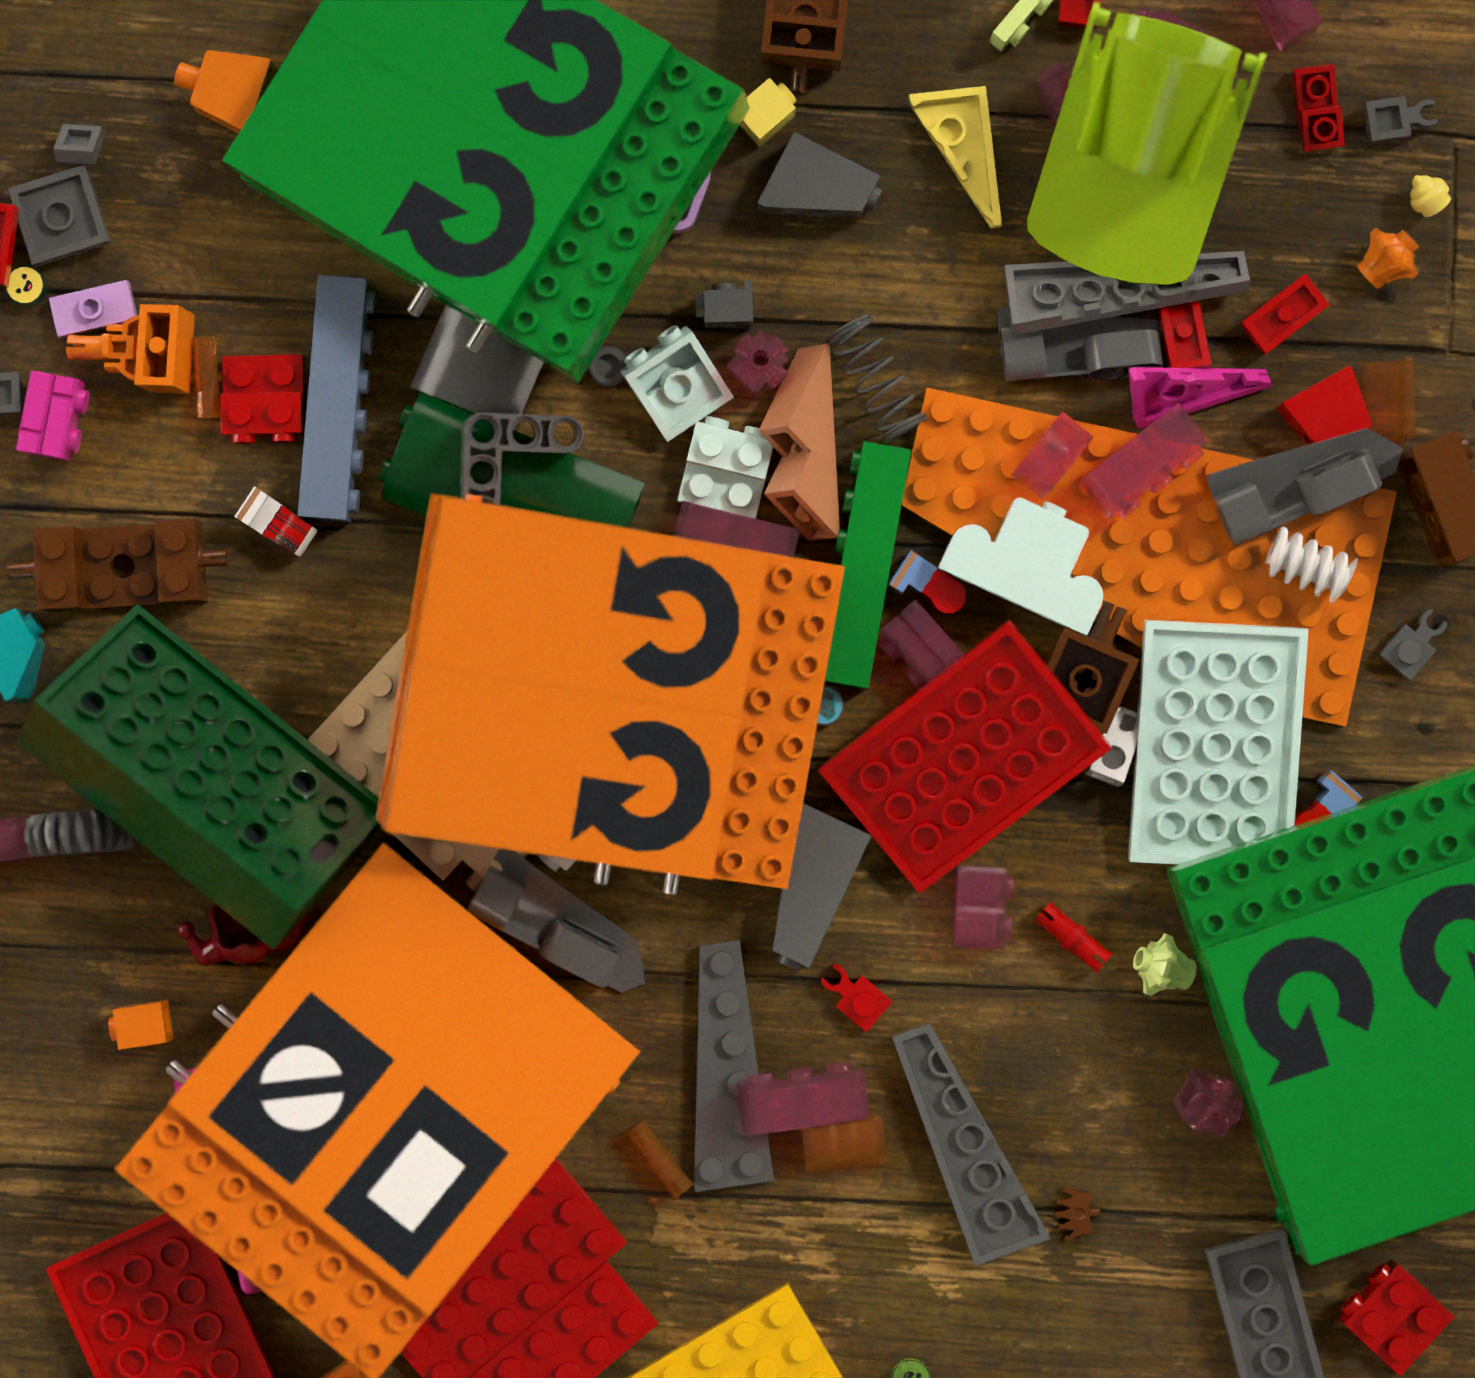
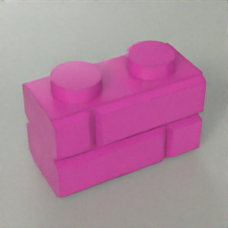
M30 371L15 450L29 455L70 462L71 454H77L81 445L82 432L76 429L79 414L86 413L89 403V391L84 390L85 383L75 378Z

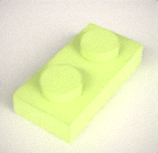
M1019 0L993 31L990 43L1001 52L1009 43L1015 47L1030 29L1026 22L1034 13H1037L1039 16L1043 15L1054 0Z

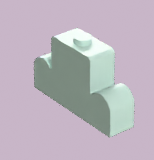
M1023 498L1015 499L1010 505L994 542L991 541L990 535L981 526L971 524L961 527L951 537L938 566V569L1084 636L1088 635L1104 597L1102 587L1094 578L1085 575L1070 577L1087 540L1089 530L1065 518L1064 516L1067 512L1065 509L1047 501H1044L1041 507Z

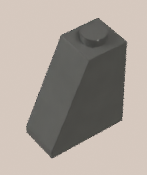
M794 132L757 203V211L772 215L860 219L865 209L873 211L883 190L877 187L880 175Z

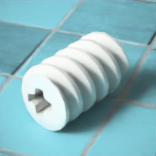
M1282 526L1277 532L1265 560V563L1270 564L1269 577L1273 578L1281 569L1285 570L1284 583L1289 584L1295 576H1299L1300 590L1303 591L1313 582L1315 583L1314 596L1318 597L1327 588L1330 590L1329 602L1334 603L1346 590L1354 574L1358 558H1355L1348 565L1347 553L1340 552L1333 558V549L1329 545L1324 546L1317 553L1318 542L1314 539H1310L1302 547L1303 536L1300 533H1295L1287 541L1288 530Z

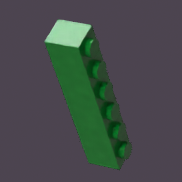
M864 441L861 451L853 450L849 474L857 475L854 491L846 489L842 513L850 514L847 530L840 529L835 553L842 554L840 566H844L845 569L825 682L866 690L869 688L910 461V449Z

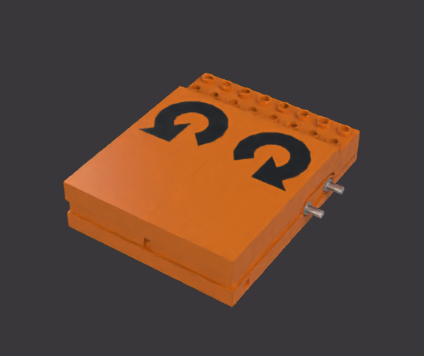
M430 494L375 817L379 823H382L384 830L387 832L595 862L597 866L594 882L599 885L608 884L611 865L666 873L663 892L668 895L677 894L680 875L710 880L716 878L788 889L845 567L481 503L482 496L466 494V498L463 500Z

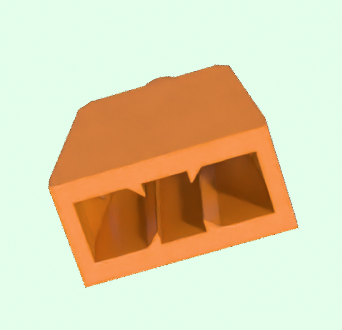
M209 50L204 55L201 68L181 62L176 70L174 85L193 91L190 105L196 112L239 134L273 80L277 68L271 59L265 57Z

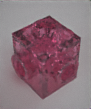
M761 331L754 337L748 333L733 348L732 352L736 356L727 364V372L756 398L767 386L774 390L789 374L785 369L789 364V358L785 353L789 349L773 333L768 337ZM764 358L768 363L764 366H758L754 363V360Z
M1191 1069L1173 1100V1104L1182 1120L1187 1122L1193 1130L1203 1135H1208L1211 1132L1223 1138L1230 1127L1239 1121L1244 1105L1235 1090L1236 1085L1232 1081L1219 1074L1211 1077L1195 1069Z

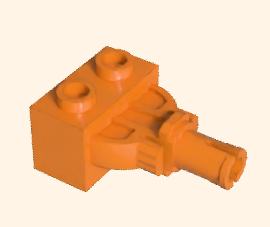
M140 304L139 315L127 319L121 325H107L106 331L117 335L104 333L101 336H76L70 334L67 338V344H73V347H66V355L69 360H105L112 362H104V369L107 372L121 373L127 379L133 381L134 385L151 393L189 394L195 314L179 305Z

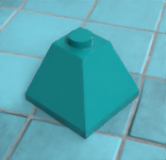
M17 608L0 614V693L6 702L25 704L32 700L45 648V643L40 636L44 633V629L32 612L27 614L25 610Z

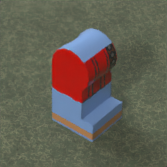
M913 551L906 555L887 585L888 589L899 596L906 587L926 599L931 609L942 616L956 613L964 606L966 601V591L959 581Z
M1325 769L1315 781L1323 790L1306 809L1295 813L1294 826L1356 806L1363 797L1333 771Z

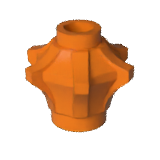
M1375 228L1370 232V245L1363 257L1364 260L1357 267L1377 289L1381 288L1385 283L1388 284L1396 279H1414L1419 274L1414 264V251L1419 246L1404 230L1395 234L1385 233Z

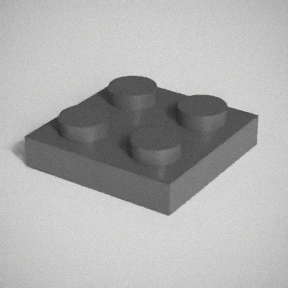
M85 164L8 188L13 205L19 207L18 222L31 264L34 267L111 244L90 172Z

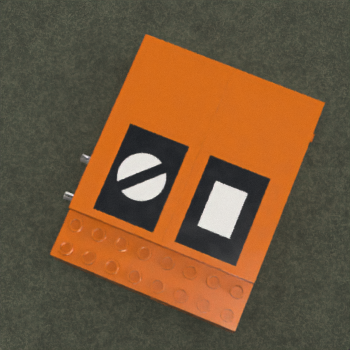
M383 843L239 1018L222 1004L217 1006L222 1013L235 1023L232 1024L219 1012L213 1011V1016L228 1027L229 1030L193 1074L176 1061L170 1063L188 1080H185L171 1067L167 1066L166 1072L183 1086L115 1170L367 1376L379 1378L607 1093L612 1094L620 1084L618 1079L640 1051Z

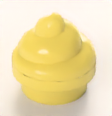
M1416 175L1413 178L1410 203L1415 212H1421L1424 217H1430L1443 210L1451 200L1448 194L1449 187L1443 179L1432 178L1427 175Z

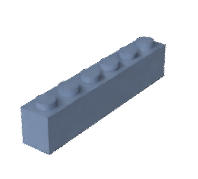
M318 275L298 516L302 519L351 523L352 514H358L360 491L354 490L355 474L362 473L363 450H357L358 435L365 434L367 412L366 410H361L362 394H368L370 386V371L364 370L365 354H372L373 330H367L369 314H375L377 292L376 290H371V284L367 279Z

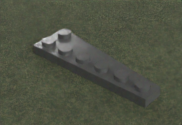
M1244 251L1199 253L1194 271L1188 279L1170 285L1132 283L1104 277L1067 261L1004 265V281L1012 335L1033 334L1039 330L1247 292L1250 285Z
M740 939L700 945L695 1192L774 1181Z
M928 1022L892 1035L891 1037L974 1265L978 1266L1049 1240L1050 1236L931 1024Z

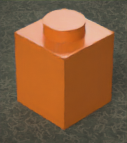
M168 999L115 1008L112 1010L113 1017H109L108 1020L110 1038L112 1041H117L118 1050L167 1043L174 1039Z

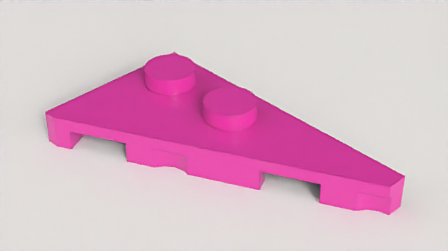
M1133 367L1128 369L1133 418L1138 429L1272 387L1266 369Z

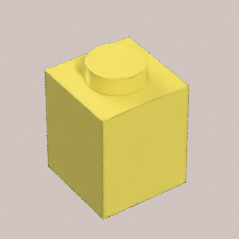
M768 78L746 97L750 109L740 126L760 147L795 117L796 107L793 104L796 102V98L783 83L776 85Z

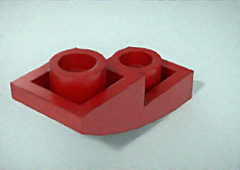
M1330 63L1292 69L1294 98L1303 151L1345 146L1342 107L1338 105L1335 64Z

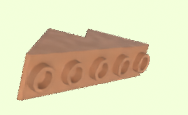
M827 343L797 350L759 429V432L782 456L764 494L808 541L837 538L840 531L830 346Z

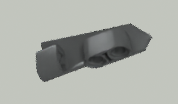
M1008 307L998 308L999 340L1005 382L1088 375L1093 380L1129 378L1128 369L1133 367L1168 368L1159 319L1114 316L1039 330L1033 334L1012 335Z
M1364 428L1208 474L1206 480L1224 529L1232 544L1237 546L1310 512L1311 514H1320L1330 511L1378 489L1382 485L1381 479L1396 473L1403 448L1370 429Z
M498 849L493 860L501 864L502 871L491 865L489 866L484 876L485 878H482L466 910L471 915L539 950L538 953L548 961L602 988L609 986L623 993L645 983L638 940L515 851Z

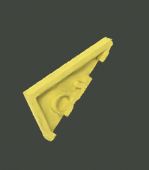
M986 86L909 94V105L990 229L1001 228L1002 221Z

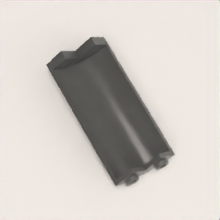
M445 305L410 387L473 414H522L543 362L517 346L509 344L492 332L479 352H472V350L466 347V344L479 324Z

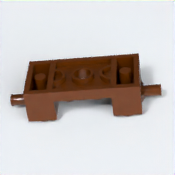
M766 0L761 63L781 65L792 70L790 83L792 94L796 95L798 79H800L799 95L806 94L807 75L810 71L828 70L840 72L848 0Z
M197 519L154 521V524L85 529H79L74 526L33 529L34 553L31 562L8 563L7 570L23 571L7 572L9 580L32 578L36 586L37 610L45 612L135 607L137 604L140 606L204 603L208 602L206 567H228L229 560L213 559L228 557L227 549L205 551L203 522ZM127 555L134 561V571L127 578H119L114 572V563L119 557Z

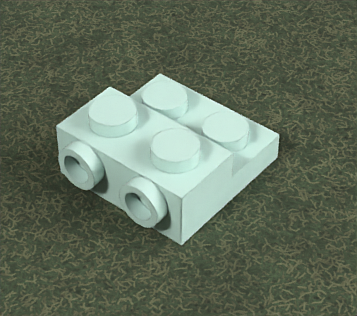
M675 325L666 329L657 337L660 344L648 352L644 348L635 350L624 359L626 366L619 370L667 442L694 425L696 421H700L734 398L699 341L687 326L679 329Z
M706 416L705 423L696 421L677 502L755 521L773 446L759 432L760 428L745 426L743 433L728 429L730 422L720 418Z

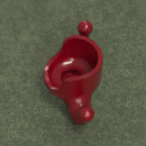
M217 904L209 912L212 937L208 941L202 940L195 934L194 925L189 921L182 922L178 926V934L181 938L186 939L195 960L200 965L208 966L226 959L235 964L249 965L261 961L270 952L288 950L298 946L302 940L304 923L309 918L311 911L300 920L274 950Z

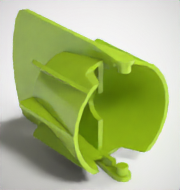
M1094 2L1029 211L1027 228L1041 246L1067 262L1097 275L1132 283L1170 285L1187 280L1194 271L1266 54L1260 52L1259 57L1249 53L1246 54L1242 70L1253 73L1249 87L1246 89L1248 80L1238 78L1233 91L1232 82L1242 50L1220 39L1184 26L1128 13H1117L1113 27L1109 29L1104 48L1100 50L1103 36L1094 33L1091 41L1090 37L1094 24L1107 27L1111 11L1101 9V3Z

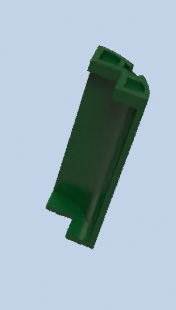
M420 393L414 407L407 405L399 421V427L403 431L392 459L387 458L379 474L378 480L384 482L381 499L426 517L430 494L460 499L462 427L465 420L473 413L424 393ZM484 419L476 421L471 429L472 437L478 443L488 441L493 432L491 424ZM515 430L512 431L514 440L521 445L528 443L532 439L530 436ZM502 451L500 506L629 528L638 509L645 483L569 452ZM483 460L475 462L470 469V477L477 484L485 483L491 476V467Z

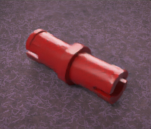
M1052 901L1044 910L1054 920H1050L1042 912L1034 920L1051 933L1062 944L1061 947L1066 951L1070 950L1092 968L1095 973L1103 967V964L1093 955L1096 954L1104 962H1107L1113 955L1112 952L1105 949L1085 932L1086 928L1081 923L1077 925L1058 909Z

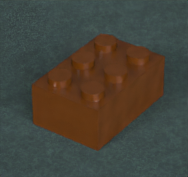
M1457 430L1402 452L1398 463L1399 471L1438 568L1475 555V474L1469 461L1473 459V455L1468 441L1465 437L1460 438Z

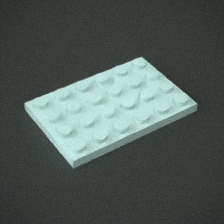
M1144 620L1137 717L1138 742L1135 748L1128 860L1130 862L1181 864L1294 826L1309 629L1300 627Z

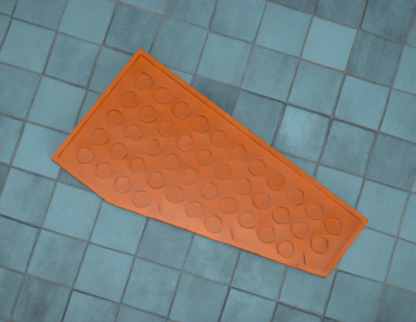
M926 388L921 413H926L925 416L928 419L926 422H920L917 427L901 507L951 536L965 525L981 526L988 532L992 542H994L1011 503L1017 498H1023L1041 507L1044 501H1047L1067 511L1064 516L1065 518L1089 530L1087 540L1070 577L1085 575L1099 582L1103 590V601L1115 605L1109 621L1116 606L1128 610L1116 635L1142 650L1144 620L1307 628L1309 631L1302 718L1346 727L1397 491L1378 488L1330 511L1320 514H1311L1310 512L1234 546L1224 529L1206 476L1210 473L1254 460ZM1282 526L1288 530L1287 541L1295 533H1300L1303 536L1302 547L1310 539H1314L1318 542L1317 553L1324 546L1329 545L1333 549V558L1340 552L1347 553L1348 565L1355 558H1358L1354 574L1346 590L1334 603L1329 602L1330 590L1327 588L1318 597L1314 596L1315 583L1313 582L1303 591L1300 590L1299 576H1295L1289 584L1284 583L1285 570L1281 569L1273 578L1269 577L1270 564L1265 563L1269 548ZM1101 605V607H1100V609H1099V611H1098V613H1097L1096 618H1095L1094 621H1096V619H1097V617H1098V615H1099V612H1100V610H1101V608H1102V605Z

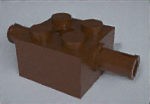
M1103 601L1092 631L1087 636L1065 627H1060L1045 664L1100 732L1107 734L1139 659L1116 650V645L1112 644L1128 610L1116 606L1109 621L1115 605ZM1085 669H1089L1088 676L1094 680L1092 686H1083L1081 691L1077 690L1078 682L1073 680L1076 673L1082 674Z

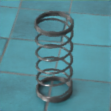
M866 314L831 333L826 341H829V345L837 344L833 350V354L844 355L865 348L844 367V373L854 374L877 366L856 384L854 392L864 393L888 385L865 405V411L874 412L898 404L884 415L875 426V430L878 431L890 429L881 436L882 443H888L917 428L918 424L926 422L928 417L925 416L926 413H920L897 423L879 427L889 416L911 401L916 394H909L887 404L869 408L882 394L903 380L905 375H899L877 385L858 390L863 382L895 357L889 356L867 366L847 371L857 359L884 340V337H879L860 346L837 352L844 342L873 322L874 318H871L872 315Z

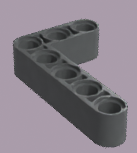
M472 414L465 420L462 427L460 499L465 500L466 494L482 496V502L500 506L502 451L573 452L579 448L584 438V431L580 422L573 417L556 415ZM480 419L488 421L493 430L491 438L485 443H478L471 434L473 424ZM526 421L533 428V436L528 443L521 445L514 440L512 431L516 423ZM563 422L569 424L574 433L572 441L566 446L557 444L553 437L555 427ZM483 460L491 467V476L485 483L477 484L470 477V469L475 462Z

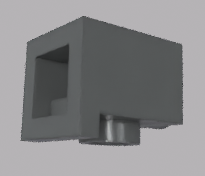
M744 281V289H736V284L718 283L712 285V290H704V293L696 294L697 318L705 319V328L753 327L752 281Z

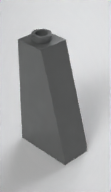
M806 804L802 806L788 889H781L772 950L779 954L776 961L797 971L801 964L810 968L871 838V835Z

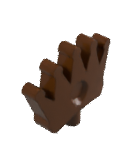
M1062 1186V1192H1067L1071 1197L1056 1199L1058 1205L1062 1204L1068 1208L1054 1211V1216L1068 1219L1063 1223L1057 1224L1059 1230H1072L1068 1235H1064V1240L1069 1241L1081 1235L1092 1233L1094 1230L1090 1217H1099L1100 1208L1090 1209L1092 1196L1089 1192H1081Z

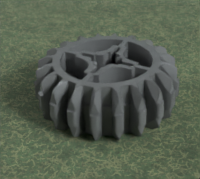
M100 810L33 815L26 820V830H24L27 851L29 854L37 857L130 850L136 845L133 836Z

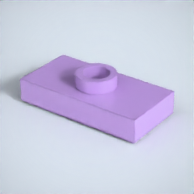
M128 280L49 298L57 337L60 339L66 338L70 334L79 335L105 329L108 324L121 325L127 319L137 315Z

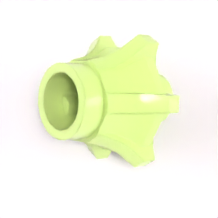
M1165 933L1158 942L1150 941L1147 948L1140 947L1133 959V968L1139 971L1138 976L1142 977L1143 993L1150 996L1165 989L1179 988L1186 990L1191 986L1196 975L1197 966L1195 960L1188 958L1187 955L1181 952L1176 946L1173 936Z

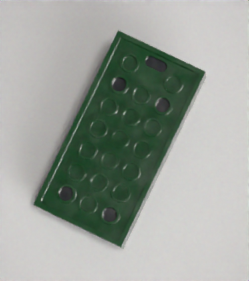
M138 604L34 700L16 742L273 950L368 847L382 824L375 818L378 796Z

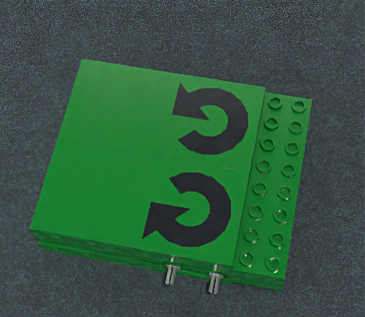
M322 0L222 161L234 172L238 173L240 178L251 188L417 287L419 291L407 308V311L413 316L419 317L430 298L433 297L479 324L466 344V347L472 350V352L478 353L492 332L509 344L517 346L576 383H579L746 116L750 106L742 88L678 52L670 42L598 0Z
M1468 766L1367 800L1356 806L1166 868L1191 943L1189 946L1278 1206L1274 1208V1213L1278 1223L1283 1222L1292 1250L1298 1255L1302 1254L1303 1260L1311 1266L1475 1210V766Z

